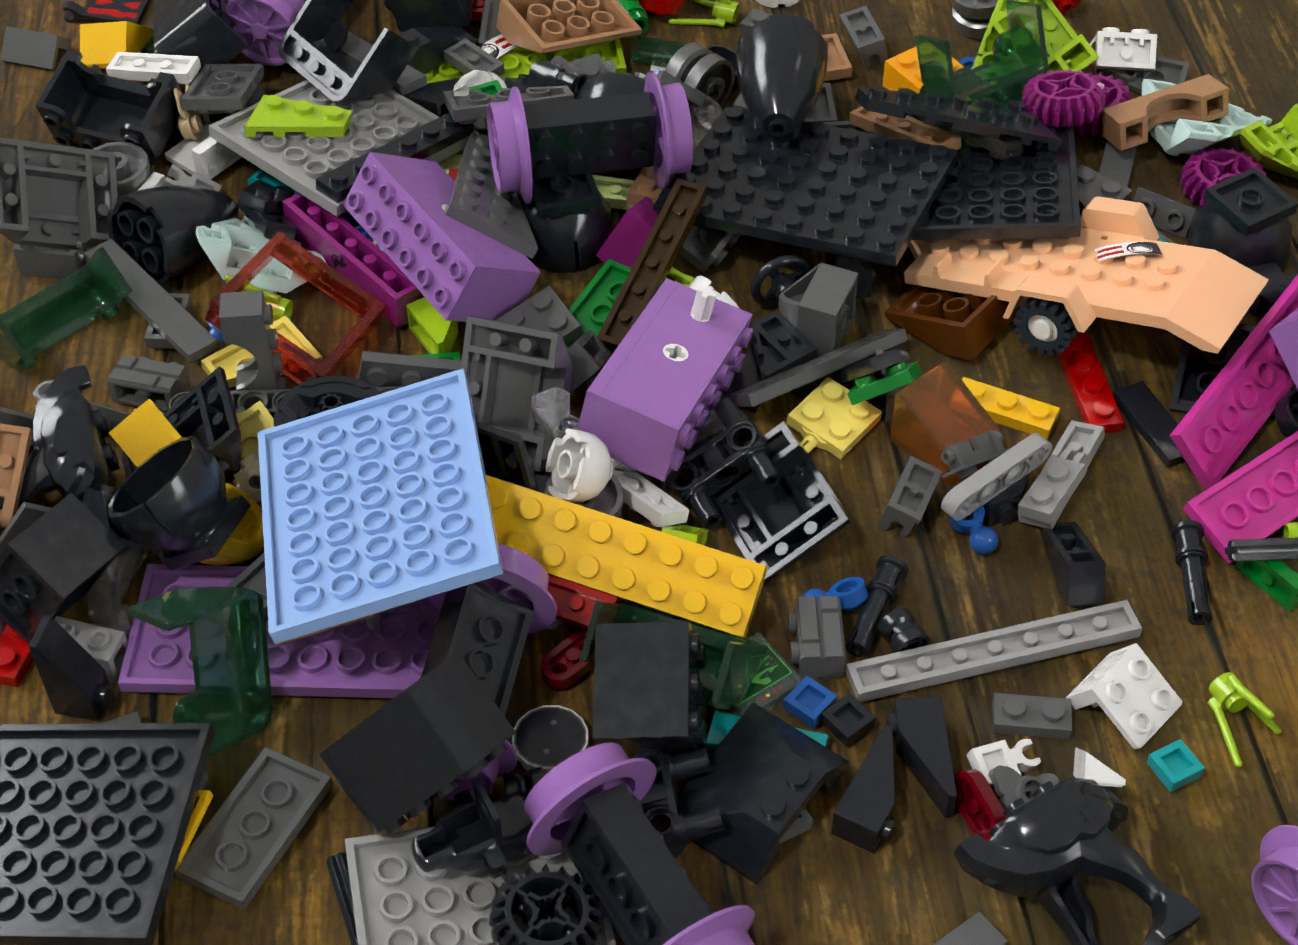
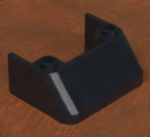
M306 0L280 42V57L330 100L340 105H348L392 89L419 47L391 30L384 28L362 64L358 67L340 52L348 38V30L340 21L353 0Z

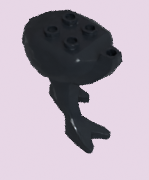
M86 365L66 369L50 384L38 401L33 419V437L31 439L18 509L23 502L33 504L41 495L57 490L64 497L72 493L79 501H82L86 487L99 490L102 484L116 487L117 478L115 471L120 469L115 450H112L110 443L106 444L105 438L111 436L106 418L102 416L100 409L94 410L83 395V391L93 387ZM0 498V509H3L4 499Z
M1067 777L1056 785L1052 781L1046 782L1033 793L1032 799L1025 802L1023 798H1020L1004 810L1003 814L1006 818L990 830L989 834L992 837L990 840L986 841L980 835L974 834L960 843L953 853L963 871L984 885L1013 896L1035 897L1061 928L1071 945H1099L1094 934L1092 910L1079 889L1078 874L1103 877L1121 883L1135 892L1151 907L1153 922L1142 945H1169L1193 927L1203 916L1188 898L1174 892L1156 878L1137 851L1123 845L1112 832L1119 827L1121 822L1127 820L1130 813L1129 807L1112 792L1099 786L1093 779Z

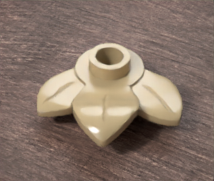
M184 84L185 92L190 87V84ZM174 88L178 111L181 115L178 117L180 132L186 140L190 138L198 140L200 139V132H203L200 113H195L194 110H183L181 98L184 94L177 88Z

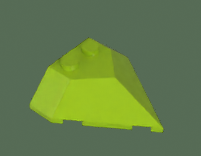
M998 0L967 82L1036 78L1037 74H1046L1048 70L1055 72L1058 69L1061 71L1071 69V71L1077 72L1092 64L1099 56L1082 34L1077 36L1052 0Z
M1298 103L1290 109L1281 122L1267 127L1259 120L1240 131V146L1248 153L1249 157H1256V162L1262 164L1263 168L1298 179Z

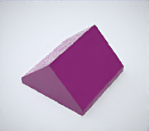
M645 197L627 210L596 254L601 261L606 263L608 259L632 268L658 217L657 212L653 210L651 198Z

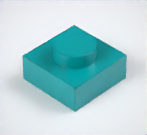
M1181 739L1149 754L1147 765L1170 793L1202 777L1205 767Z

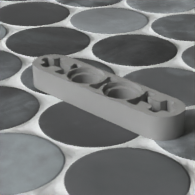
M1038 433L1031 434L952 488L943 499L941 509L955 521L964 519L1039 467L1051 453L1052 444Z

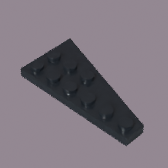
M871 85L870 88L858 87L855 99L861 106L871 112L899 118H906L907 113H909L913 117L923 120V123L935 125L936 120H942L952 123L951 129L996 139H1001L1003 134H1006L1007 137L1018 141L1019 144L1031 146L1032 140L1043 142L1047 146V150L1058 152L1062 141L1038 120L1039 116L1027 111L1026 105L1016 100H1008L1007 103H1001L989 97L973 100L962 94L946 97L935 91L919 94L907 88L891 91L880 85Z

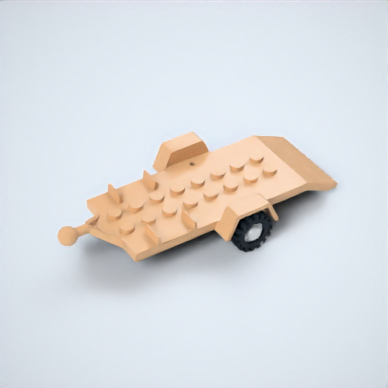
M1098 196L1091 200L1080 216V237H1071L1064 240L1057 238H1037L1035 240L1010 238L1001 241L990 239H972L966 242L958 240H939L937 242H926L924 240L910 241L908 247L916 260L904 272L905 283L967 293L986 298L994 295L997 296L998 300L1009 301V305L1003 315V318L1009 319L1016 309L1020 307L1015 314L1016 318L1013 324L1018 325L1015 328L1016 335H1023L1019 339L1022 344L1026 341L1030 343L1029 350L1033 351L1036 347L1038 348V354L1044 355L1047 351L1048 356H1054L1056 352L1058 354L1063 352L1078 332L1085 333L1096 317L1165 329L1202 351L1219 353L1269 280L1216 250L1157 241L1160 236L1144 204ZM1124 242H1153L1158 244L1162 255L1131 254L1098 261V250H1094L1103 246Z

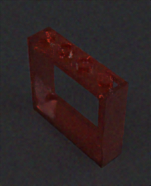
M278 231L211 300L205 320L222 331L219 320L220 294L241 292L275 258L362 318L322 363L277 332L278 349L275 352L282 354L283 374L298 384L314 379L310 374L315 376V378L333 376L379 324L387 305L375 295L370 294L354 283L349 277L329 266L324 260L300 246L295 240Z

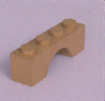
M1210 74L1104 108L1102 112V136L1122 151L1148 142V132L1158 124L1178 120V118L1208 122L1228 115L1229 88Z

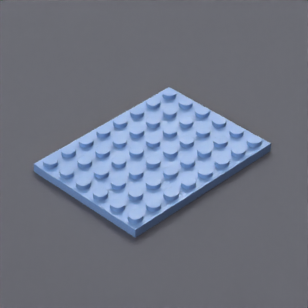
M464 368L258 432L269 635L274 644L504 574L471 393Z

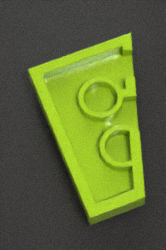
M263 95L244 127L245 137H256V132H273V137H285V133L302 132L305 137H344L352 122V110L341 109L338 106L313 104L306 100L285 99L278 95Z

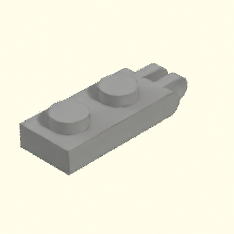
M1065 448L1059 457L1053 455L1018 504L1019 515L1052 525L1086 475L1087 464L1085 463L1087 454L1078 452L1074 457V451Z

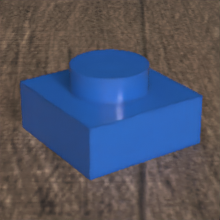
M806 676L784 698L783 708L814 729L821 720V713L837 702V695L809 676Z

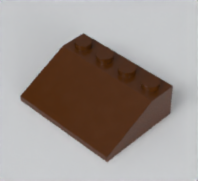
M913 285L884 313L886 318L905 328L906 331L944 355L963 360H973L1016 318L1015 314L1020 307L1016 309L1009 319L1003 318V315L1009 305V301L998 300L997 296L991 295L989 298L973 294Z

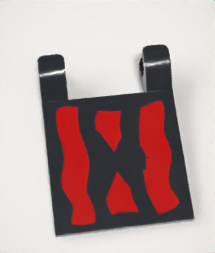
M89 0L85 8L73 1H67L63 6V10L70 12L65 14L64 19L69 23L88 20L101 23L128 21L139 24L150 0Z

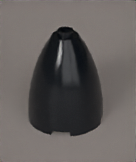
M790 14L769 15L768 20L759 22L752 27L748 25L741 33L737 43L736 68L743 100L759 127L767 134L775 137H783L790 134L808 117L817 102L826 75L828 61L827 40L825 41L821 34L814 29L812 22L802 17Z
M182 185L160 186L139 190L116 198L117 202L114 209L108 211L107 227L109 238L118 244L161 286L181 277L208 258L198 242L195 233L197 226L203 225L211 228L212 223L238 218L239 209L235 200L230 196L212 189Z

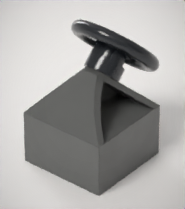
M784 255L769 261L760 268L753 278L751 295L754 301L761 306L779 307L780 314L817 348V357L841 347L854 321L858 273L825 263H820L810 270L809 264L802 257ZM785 265H795L800 268V271L787 274L785 272L780 273L777 268ZM769 275L772 279V286L767 294L763 296L760 291L761 284L766 276Z

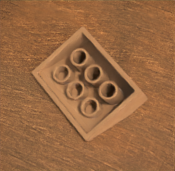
M500 0L496 28L509 44L539 53L639 35L642 32L640 26L616 0Z

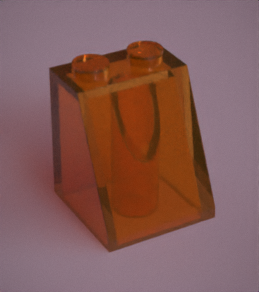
M946 361L895 394L890 441L909 456H913L942 470L943 472L939 480L948 487L959 481L957 474L942 478V475L950 472L949 466L941 459V453L945 447L968 439L974 451L970 438L986 433L989 430L1001 433V429Z

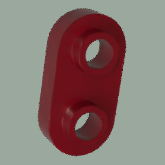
M585 628L577 630L542 658L541 677L546 685L555 689L570 687L595 667V632ZM587 650L592 651V652L589 653V654L583 653L584 651H587Z
M976 769L958 771L954 774L957 792L955 805L972 834H978L986 841L992 838L989 834L990 830L1006 818L1003 814L1004 808L980 771Z

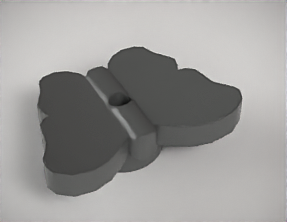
M1001 765L993 768L988 773L989 778L994 784L996 795L1001 797L999 802L1004 810L1020 798H1023L1025 802L1033 798V793L1048 781H1052L1054 785L1059 783V779L1055 774L1044 773L1038 777L1031 775L1022 777L1014 769Z

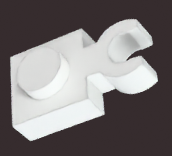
M1031 739L1020 740L1012 749H1009L1005 740L973 748L966 755L972 769L980 771L991 788L994 787V784L989 778L988 773L993 768L999 765L1008 766L1022 775L1021 772H1031L1041 763L1040 758L1027 759L1022 753L1033 744Z

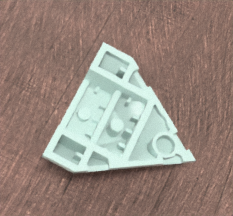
M1143 79L1142 96L1176 84ZM1228 103V115L1208 122L1178 118V120L1158 124L1149 132L1151 137L1161 145L1165 153L1173 156H1178L1180 153L1193 155L1198 150H1203L1215 143L1240 135V131L1244 127L1259 120L1267 126L1271 124L1273 119L1263 115L1256 117L1251 113L1245 112L1243 108Z
M246 216L241 221L233 218L212 223L211 228L203 225L196 228L195 233L199 244L223 280H225V275H231L269 293L277 294V292L287 294L326 271L327 268L323 255L316 251L300 249L301 243L296 240L283 238L281 242L265 238L264 234ZM226 281L227 284L234 287H238L235 284Z

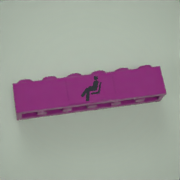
M298 193L282 201L284 215L297 227L295 238L308 250L316 251L323 255L327 266L397 328L408 323L406 305L423 298V294L389 256L342 216L333 215L302 194Z

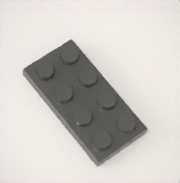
M265 747L187 851L181 864L175 870L176 877L245 910L333 786L332 777Z

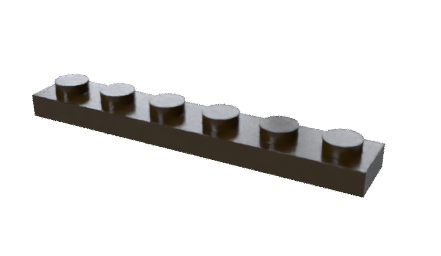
M677 178L597 335V338L605 347L617 349L667 278L709 194L707 186Z

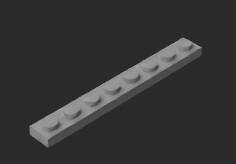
M1123 600L846 664L845 673L855 698L859 702L1138 638L1140 637L1142 627L1128 600Z

